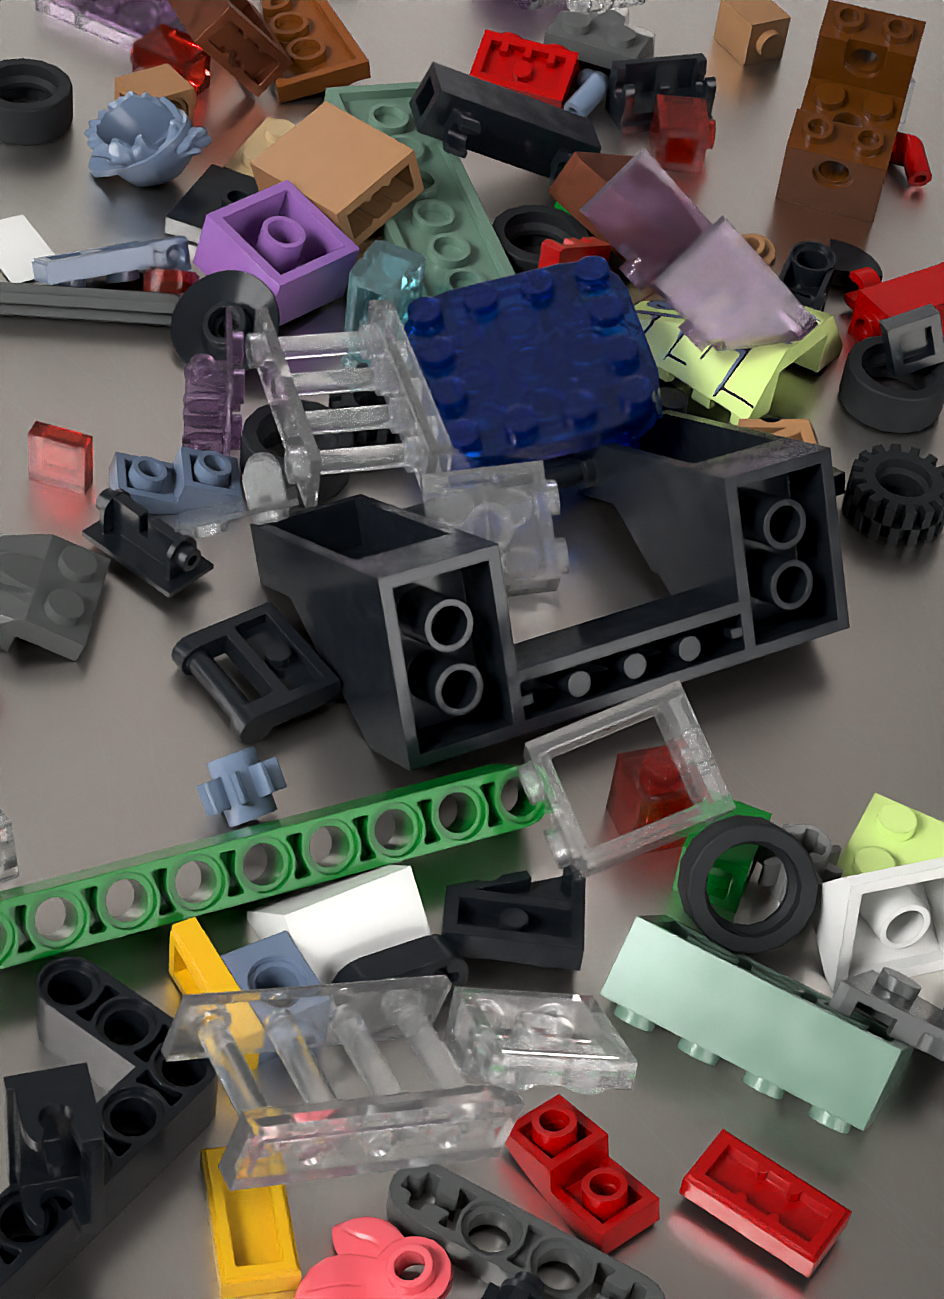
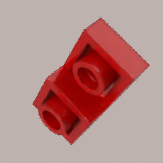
M560 1094L501 1129L504 1144L529 1180L558 1215L586 1244L608 1254L660 1220V1198L609 1157L608 1133Z

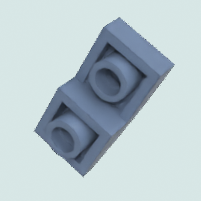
M180 446L173 463L159 461L149 456H135L115 452L109 466L110 488L127 491L132 500L148 510V514L179 515L218 511L239 506L242 499L237 458L226 456L216 451H202Z

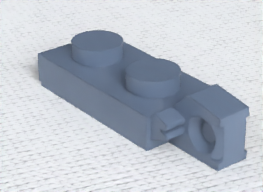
M179 235L144 242L133 241L34 258V261H32L34 279L46 285L86 288V278L106 275L107 283L132 281L140 278L138 269L149 267L160 276L170 277L191 269L187 237Z

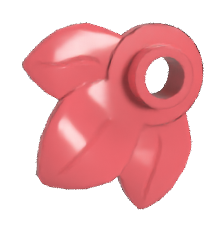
M367 1216L353 1218L332 1228V1240L338 1255L324 1258L310 1268L302 1279L294 1299H445L452 1287L453 1267L445 1249L430 1238L422 1236L404 1237L389 1221ZM411 1266H425L422 1274L416 1279L403 1280L399 1278V1275Z

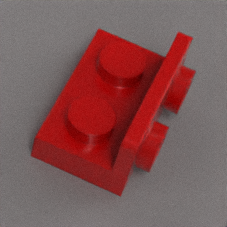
M485 29L469 75L563 109L570 87L576 85L579 53L570 51L559 44H543L523 39L512 32L499 33Z

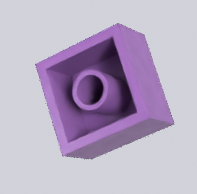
M287 179L207 214L193 263L206 276L224 270H238L259 278L268 286L276 298L280 312L279 326L344 296L360 248Z

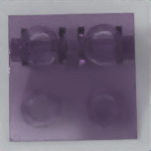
M226 306L223 360H214L208 354H196L184 368L185 394L183 396L184 409L182 416L184 421L183 447L202 451H216L226 456H230V450L241 449L242 414H232V412H240L241 404H244L245 368H233V366L243 367L244 333L243 331H232V307Z

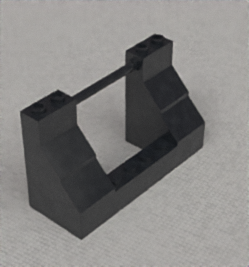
M666 410L570 436L573 457L570 458L568 463L401 509L363 494H358L250 524L260 583L291 598L320 658L341 680L340 690L369 748L412 771L850 628L831 448ZM574 485L577 486V491L580 494L614 504L651 570L659 573L671 596L515 644L513 642L499 544L443 524L446 521Z

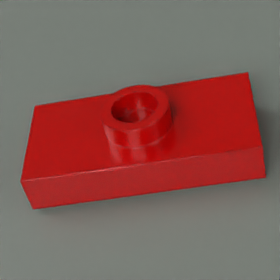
M724 1129L720 1131L684 1176L679 1190L681 1195L807 1278L812 1275L844 1231L852 1214V1211Z

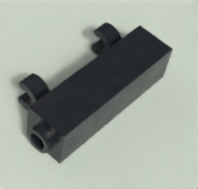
M432 62L409 102L417 132L443 141L445 152L465 159L468 154L467 150L549 178L550 186L554 183L575 151L600 153L602 149L591 119L436 62Z

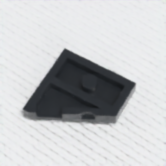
M573 861L564 863L562 876L531 882L532 878L527 870L501 875L493 881L473 880L447 885L441 935H445L453 943L461 956L468 958H483L531 964L545 968L555 967L580 971L585 935L586 862Z

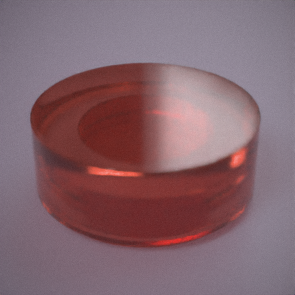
M147 269V272H144L143 291L175 293L182 296L191 285L199 280L200 276L196 272Z

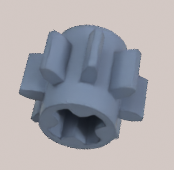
M251 746L206 763L212 780L196 787L207 817L224 811L229 827H234L278 810L272 793L287 787L276 756L260 762L255 747Z

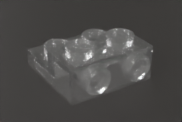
M543 460L421 475L420 485L426 518L499 544L507 597L557 591L561 579L560 574L569 573V558L565 538H555L551 516L560 515L559 492L555 479L546 480Z
M454 986L444 1042L461 1074H467L476 1080L490 1082L501 1088L513 1091L528 1090L533 1085L564 1086L573 1092L586 1095L600 1094L604 1089L632 1090L638 1062L593 996Z

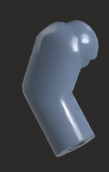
M584 69L578 74L575 80L577 85L575 87L576 92L564 104V110L585 118L606 96L609 84L607 75L600 71L594 72L591 69Z

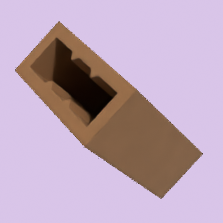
M327 101L250 162L259 191L288 179L357 246L424 191L413 149Z

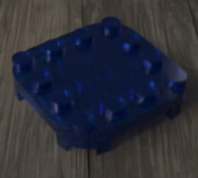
M587 256L578 262L554 264L449 290L433 297H420L412 301L407 308L408 320L404 326V348L409 373L412 375L431 440L434 458L443 473L451 469L457 474L478 478L482 487L503 481V470L599 447L601 444L616 443L640 449L639 438L654 426L657 418H662L657 365L627 287L617 274L609 270L608 262L602 257Z

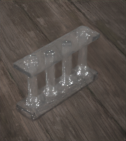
M392 299L369 300L367 323L360 325L358 331L283 337L277 336L268 308L256 309L254 333H247L245 337L246 360L250 369L257 368L285 448L284 465L289 484L297 483L305 508L317 506L320 475L405 467L408 473L414 472L423 496L447 494L453 446ZM360 354L362 359L370 360L372 367L291 374L286 360ZM375 390L377 396H384L387 404L304 411L300 397ZM389 428L392 434H399L402 443L318 450L313 435Z
M446 975L183 995L161 1049L166 1062L209 1058L239 1117L218 1165L230 1191L498 1157L525 1103L512 1082L475 1086L468 1085L433 1027L452 987ZM406 1039L436 1090L404 1092L376 1042ZM343 1045L371 1097L347 1100L338 1099L310 1048ZM277 1051L304 1104L282 1107L269 1106L242 1054Z

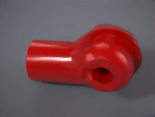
M897 131L889 163L904 167L910 186L921 187L928 184L932 179V173L922 141L914 135Z

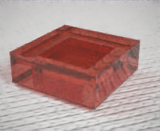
M36 421L28 432L29 479L85 495L93 483V436Z

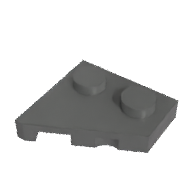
M883 967L880 974L874 970H869L841 980L828 1004L829 1007L850 1017L853 1009L856 1007L889 1026L886 1032L890 1037L913 1048L927 1052L944 1062V1008L941 1010L919 997L918 994L921 986L918 983L888 967Z

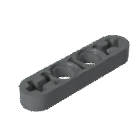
M413 1162L402 1166L393 1175L389 1185L386 1205L388 1221L404 1237L422 1236L436 1241L445 1249L452 1265L487 1284L492 1282L501 1286L504 1280L514 1278L516 1273L520 1271L532 1273L540 1279L537 1269L542 1264L549 1261H560L575 1269L580 1282L575 1287L567 1290H557L543 1282L545 1286L542 1293L544 1299H588L593 1282L603 1286L601 1294L597 1292L596 1299H665V1295L659 1285L648 1276L440 1165L431 1162ZM424 1193L435 1198V1204L426 1203L421 1210L409 1206L410 1199L417 1201ZM460 1209L462 1211L457 1221L456 1230L452 1231L446 1228L448 1220L453 1222L456 1210ZM491 1224L504 1230L509 1236L511 1244L499 1252H487L476 1247L470 1240L468 1233L474 1227Z

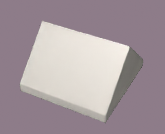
M944 857L847 876L818 884L815 908L811 917L825 979L832 993H835L841 980L869 970H874L880 974L883 967L896 970L907 977L944 970Z
M388 864L314 884L247 911V920L260 940L282 931H287L328 993L325 1017L339 1011L331 998L329 990L333 978L344 966L360 957L423 936L432 935L411 866Z

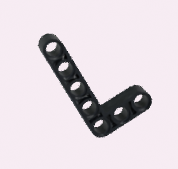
M66 956L47 963L37 975L35 985L36 1026L39 1040L47 1049L70 1065L87 1062L91 1080L108 1092L96 1103L104 1134V1230L210 1125L215 1117L217 1106L219 1059L216 1050L207 1041L102 968L82 957ZM177 1085H190V1086H188V1087H183V1086H177ZM138 1133L142 1135L133 1137L125 1136L124 1134ZM10 1184L0 1194V1299H35L102 1231L81 1235L71 1217L72 1204L70 1201L63 1197H52L47 1199L41 1206L45 1212V1232L42 1235H37L26 1224L18 1184ZM24 1235L37 1237L36 1240L26 1243L13 1241L14 1238Z

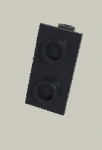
M107 488L103 490L97 497L95 504L96 508L100 510V520L82 531L84 538L168 598L214 568L213 563L201 556V551L197 549V542L189 535H182L158 517L150 520L148 518V510L132 500L130 494L124 489L113 490Z

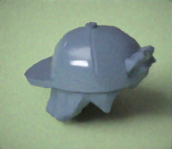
M132 90L127 92L125 96L118 97L116 101L109 102L108 110L101 109L98 112V119L90 120V128L84 133L88 137V146L93 150L88 166L90 173L95 177L119 175L136 187L161 185L173 180L183 172L193 156L201 154L202 148L212 143V138L208 135L207 129L193 127L184 110L177 109L165 96L161 98L153 97L147 92L138 95Z

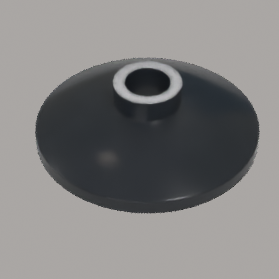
M224 270L209 274L191 285L181 296L174 309L170 330L174 349L189 368L202 375L225 378L244 373L257 365L268 354L276 340L280 325L278 303L268 286L252 274L238 270ZM239 325L233 335L224 338V334L229 327Z

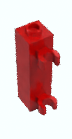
M944 262L882 282L877 272L870 267H863L850 272V279L858 285L859 289L844 294L843 300L850 309L854 310L848 334L857 342L868 337L882 336L879 321L928 304H932L940 312L944 338Z

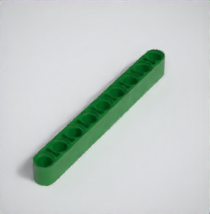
M490 764L0 891V969L529 827L539 822L547 813L551 802L550 787L546 778L538 770L529 766ZM512 779L518 789V798L512 809L507 811L501 801V792L507 781ZM450 794L457 804V814L453 823L449 827L444 828L439 819V807L443 799ZM388 810L394 818L395 831L392 838L386 844L381 845L375 836V824L379 816ZM325 827L332 838V847L327 857L316 863L310 854V841L318 829ZM260 844L267 854V865L265 871L258 878L250 881L243 870V860L251 847ZM194 861L201 871L200 886L193 895L181 898L175 888L176 875L184 864ZM127 879L134 889L132 906L126 913L113 917L109 914L106 907V895L115 882ZM58 897L65 906L66 917L63 925L50 935H41L35 925L37 909L44 901Z

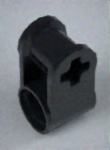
M801 241L794 244L790 249L779 277H775L768 296L784 299L824 312L837 261L835 252L827 245L815 241Z

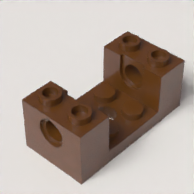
M828 1L800 109L797 108L787 142L775 199L873 223L923 36L925 21L839 1Z

